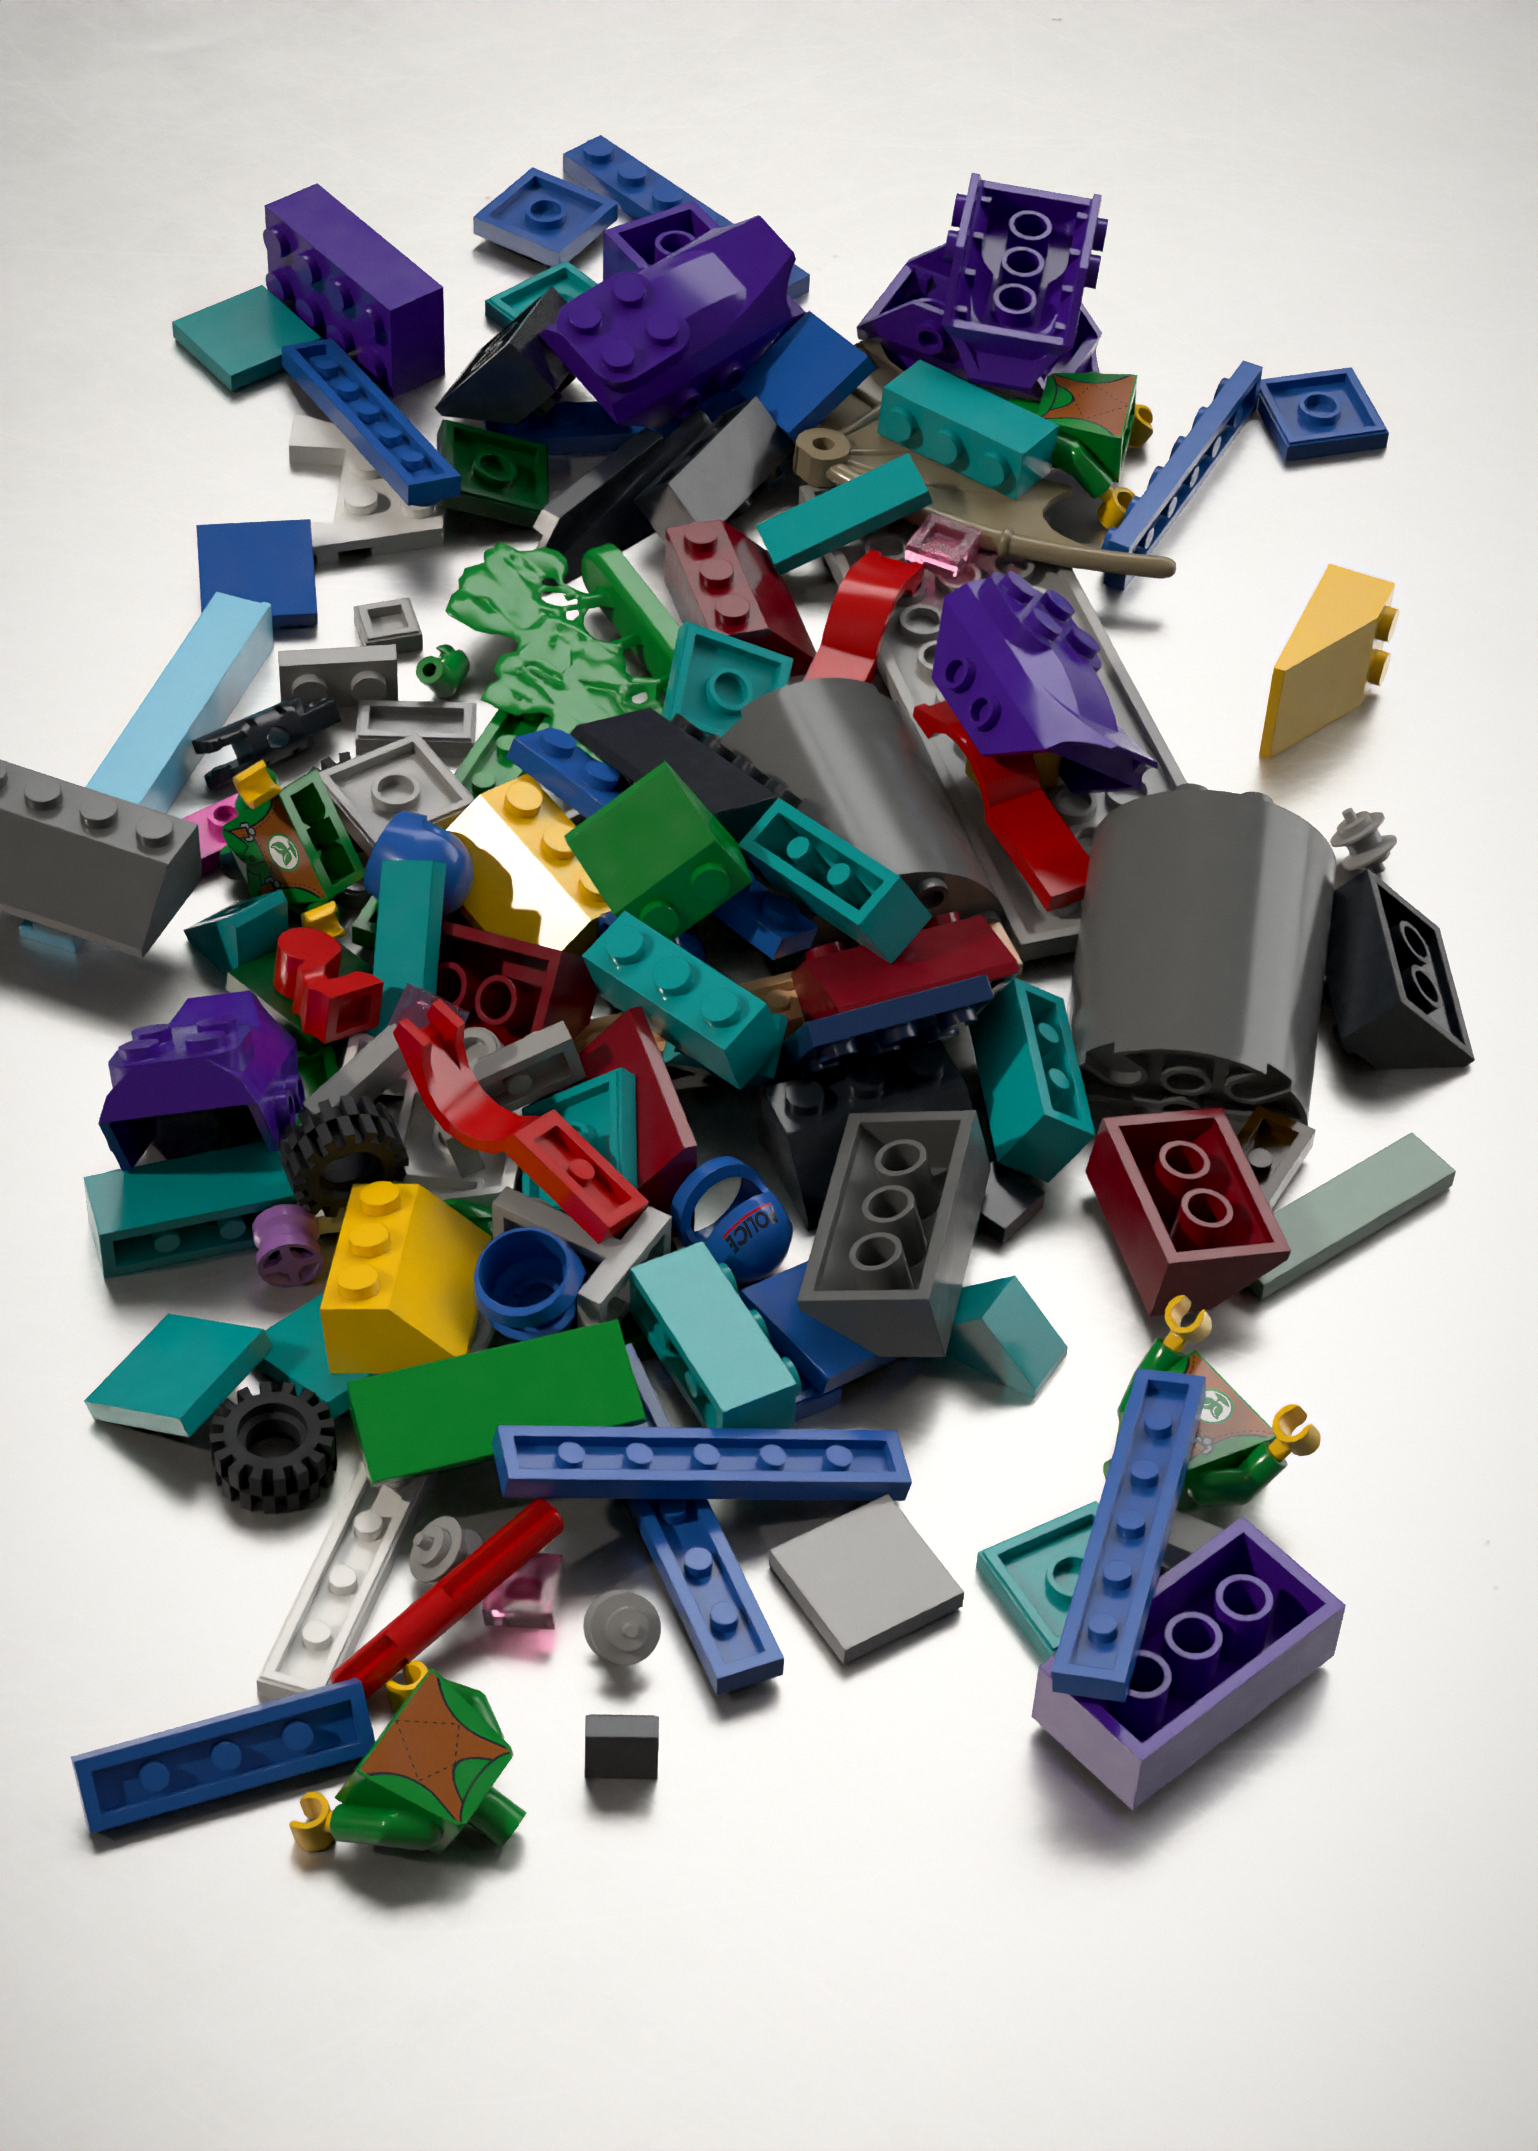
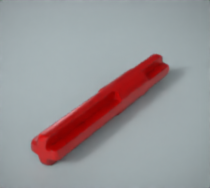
M544 1498L535 1499L336 1668L330 1676L332 1684L357 1677L362 1682L365 1698L368 1699L403 1669L406 1664L414 1660L563 1532V1519L557 1509Z

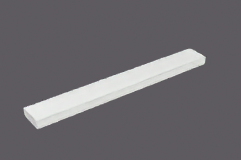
M480 1311L470 1353L494 1348L501 1334L492 1327L487 1317ZM361 1460L256 1679L257 1694L280 1699L332 1684L330 1679L332 1672L351 1657L436 1473L371 1488L363 1461Z

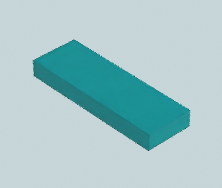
M906 453L756 525L779 576L922 509L932 504L933 501L910 454Z
M382 860L373 975L384 981L378 1027L368 1030V1035L374 1038L389 1025L394 1023L397 1025L405 1018H408L419 1029L430 1024L426 1013L436 999L446 863L432 860Z

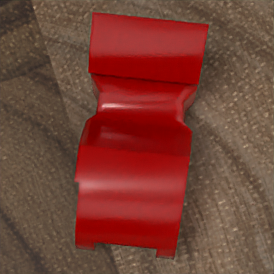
M292 928L283 932L278 938L273 985L284 997L293 999L292 1012L300 1016L302 1032L313 1035L326 1044L378 1027L384 981L372 974L359 971L339 977L342 947L332 936L314 928Z

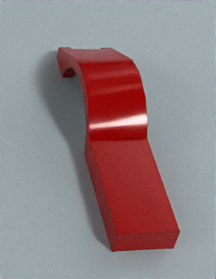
M870 550L848 570L838 588L825 624L821 645L803 681L819 678H848L871 684L876 673L878 655L890 616L903 593L914 596L924 575V564L918 562L909 564L882 556V552Z
M946 700L931 706L926 703L914 706L912 716L928 739L939 734H946L958 744L969 760L981 790L986 824L1045 910L1050 912L1084 899L1089 856L1042 791L1039 773L1032 754L985 757L980 754Z
M441 999L432 1003L426 1013L430 1022L426 1027L419 1029L408 1018L403 1019L397 1024L393 1031L396 1042L426 1108L445 1132L468 1148L490 1154L505 1152L598 1244H601L641 1216L649 1201L554 1109L542 1116H520L499 1106L481 1088L468 1064L463 1042L465 1022Z

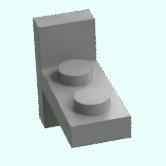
M563 1021L543 1030L530 1033L521 1040L468 1062L481 1088L499 1106L511 1112L587 1078L572 1037ZM433 1117L462 1179L486 1168L478 1150L466 1147L445 1132Z
M506 1186L492 1203L493 1239L501 1233L515 1228L535 1227L549 1231L562 1239L579 1256L588 1280L577 1293V1328L616 1319L620 1323L629 1312L630 1268L671 1253L672 1216L650 1206L646 1208L621 1240L611 1236L601 1244H598L569 1215L554 1209L549 1203L540 1198L529 1197Z

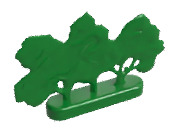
M500 542L494 548L485 550L483 563L464 568L462 576L458 579L459 590L451 595L445 612L448 616L475 631L514 638L518 645L516 652L503 654L498 658L494 671L499 678L496 682L490 683L487 686L481 701L515 716L539 712L550 715L552 720L549 728L553 727L568 734L572 732L576 725L646 708H652L662 715L664 705L659 699L662 690L665 693L667 691L680 626L614 544H605L592 548L583 555L581 574L588 593L576 590L564 583V577L569 572L567 559L559 551L547 547L519 551ZM546 578L554 579L559 585L555 587L543 585L542 580ZM543 592L566 594L564 597L567 601L576 599L577 604L559 606L546 603L541 598V594ZM599 607L622 638L605 642L592 637L584 627V617L588 609ZM578 610L579 616L574 620L567 619L566 611ZM631 648L652 677H631L626 672V660L623 656L624 649ZM646 692L648 699L645 702L637 704L632 701L633 696ZM576 741V745L578 747H580L582 750H584L597 761L602 762L599 758H597L594 754H592L589 750H587L584 746H582L579 742Z

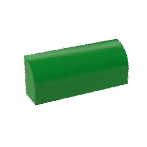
M618 1319L347 1382L349 1409L363 1465L371 1488L493 1460L495 1458L492 1441L497 1425L633 1427L645 1424L646 1422Z

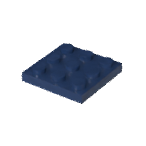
M987 974L805 1022L782 1042L775 1078L767 1082L766 1086L937 1040L942 1042L956 1037L960 1034L959 1028L978 1021L976 1012L994 999Z

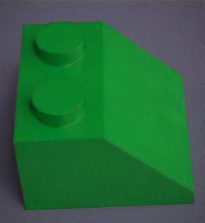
M666 761L564 835L566 843L616 918L625 910L671 941L753 882L738 843Z

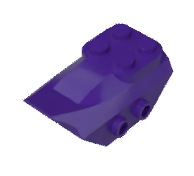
M977 173L971 174L967 195L957 193L951 226L959 227V231L948 230L943 263L952 264L942 326L953 339L964 364L966 376L971 383L1027 392L1032 389L1039 377L1057 358L1073 348L1085 287L1096 289L1101 256L1093 255L1092 250L1103 252L1109 219L1099 218L1102 195L1094 194L1093 199L986 181L982 180L981 175Z
M756 215L736 224L711 229L653 265L646 264L635 272H620L610 276L567 302L560 309L557 315V322L538 334L618 425L661 428L676 418H687L699 408L703 401L720 391L725 393L734 389L743 380L746 371L764 354L792 319L787 303V289L796 257L794 252L760 215Z
M944 243L912 257L906 262L856 327L857 336L861 340L868 338L876 339L882 346L887 358L903 371L907 370L917 361L922 360L960 379L969 380L966 376L959 351L949 333L942 326L952 264L943 263L946 244ZM1083 303L1081 305L1073 348L1057 358L1039 377L1032 389L1022 392L993 386L987 387L1020 399L1041 401L1046 380L1050 374L1100 372L1096 348L1102 332Z
M1011 571L1006 575L993 572L988 578L968 582L944 597L931 678L981 755L997 757L1046 752L1058 754L1063 757L1062 761H1060L1059 775L1070 792L1074 794L1141 790L1143 774L1150 768L1157 769L1158 762L1146 754L1118 725L1108 695L1096 674L1102 667V662L1097 655L1100 651V646L1093 637L1076 625L1071 618L1075 611L1065 598L1053 590H1047L1043 594L1033 589L1025 579Z
M250 990L187 998L169 1024L149 1025L131 1031L132 1041L119 1046L118 1050L108 1061L112 1089L106 1095L98 1125L122 1171L132 1170L155 1139L156 1116L222 1107L248 1106L268 1151H279L280 1140L287 1138L284 1130L290 1123L296 1125L299 1118L298 1113L303 1112V1102L305 1101L303 1081L300 1074H298L297 1040L268 1013L257 996Z

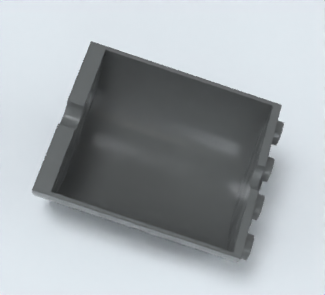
M848 678L811 679L778 688L750 702L740 709L743 715L740 721L732 726L722 737L716 733L712 736L737 756L732 763L733 765L740 756L769 778L764 785L765 787L769 785L772 779H775L802 800L797 810L899 875L930 912L932 917L954 911L959 913L961 920L982 915L988 924L1000 922L1005 929V910L908 713L898 700L892 701L878 693L875 685L860 680ZM754 875V879L774 894L793 901L799 907L800 913L819 927L810 948L774 960L761 951L771 976L795 971L803 961L807 960L805 955L807 951L825 944L841 942L844 950L863 946L771 884L769 886Z
M1194 783L1181 784L1173 791L1159 792L1131 800L1104 817L1094 832L1091 844L1067 1010L1087 1100L1161 1111L1165 1106L1171 1104H1184L1195 1109L1222 1107L1228 1120L1247 1122L1256 1107L1260 1105L1308 1126L1337 869L1333 849L1318 829L1299 815L1274 804L1273 800L1266 794L1260 792L1238 794L1208 790L1206 787Z

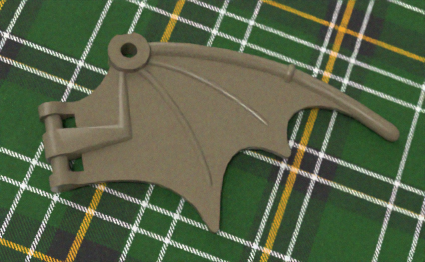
M868 338L854 345L871 359L876 366L874 372L820 423V428L805 430L796 439L793 472L806 481L808 485L815 487L839 486L909 453L930 493L933 503L903 517V519L956 540L995 551L1000 558H1006L1010 555L1063 567L1156 579L1170 578L1176 572V562L1168 557L1097 549L1082 545L1053 530L1044 520L1043 513L1056 502L1071 496L1072 487L1070 485L1041 479L1018 499L1014 500L877 434L883 387L904 371L887 358L882 346L876 339Z

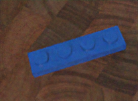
M356 1677L74 1755L70 1758L87 1829L90 1833H95L363 1757L375 1743V1737L362 1682Z

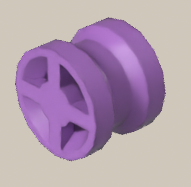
M282 1204L268 1208L256 1217L252 1224L254 1244L259 1249L256 1254L257 1270L263 1281L278 1287H296L312 1281L320 1274L323 1268L322 1248L317 1242L319 1226L316 1215L309 1213L304 1206Z

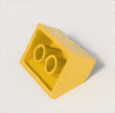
M524 774L480 794L446 829L463 842L474 864L472 889L464 904L458 910L475 929L582 956L597 940V925L600 915L611 910L566 843L564 835L576 827L575 824L529 774Z
M387 1181L353 1184L320 1306L330 1374H382L469 1354L479 1315V1309L474 1300V1274L479 1256L490 1241H492V1237L420 1184H394Z

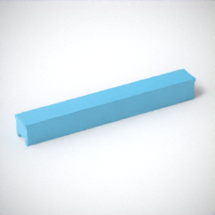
M216 592L85 787L166 814L205 755V753L197 755L191 741L223 727L273 650L271 604L266 602L258 603ZM24 919L19 927L20 936L65 948L67 952L76 954L85 940Z

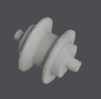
M1352 807L1345 809L1341 813L1345 820L1337 826V832L1330 839L1332 847L1346 846L1349 854L1342 863L1344 869L1364 871L1372 868L1375 874L1383 872L1386 868L1382 862L1390 856V851L1397 844L1395 835H1381L1378 830L1385 820L1384 814L1382 812L1369 813L1368 811L1355 813Z
M439 1517L415 1535L409 1559L410 1571L418 1581L432 1583L434 1586L485 1543L484 1539L474 1530H463L460 1522L452 1517Z
M614 1590L600 1595L591 1603L584 1617L583 1631L588 1646L596 1655L615 1664L632 1665L643 1661L655 1650L661 1635V1621L657 1610L646 1598L629 1591Z

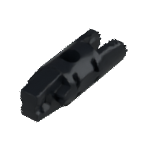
M294 696L194 739L191 742L197 755L214 753L222 749V747L232 745L237 759L214 767L204 775L208 788L213 790L232 782L234 776L262 759L266 766L316 745L313 735L341 722L342 719L334 699L318 698L302 704L300 697Z

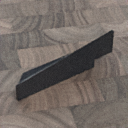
M698 409L695 410L664 442L663 435L645 427L542 508L533 526L543 535L537 548L547 547L559 551L567 559L569 572L564 577L565 584L582 576L581 561L583 555L588 550L605 544H614L622 552L656 532L633 500L712 423L706 413ZM546 578L542 580L543 585L552 587L559 585L554 579ZM543 592V593H544V594H551V593H553V592Z

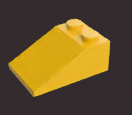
M1329 563L1273 668L1259 751L1260 756L1269 759L1361 706L1372 684L1382 685L1391 658V653L1383 651L1384 642H1390L1399 617V609L1391 607L1395 583Z

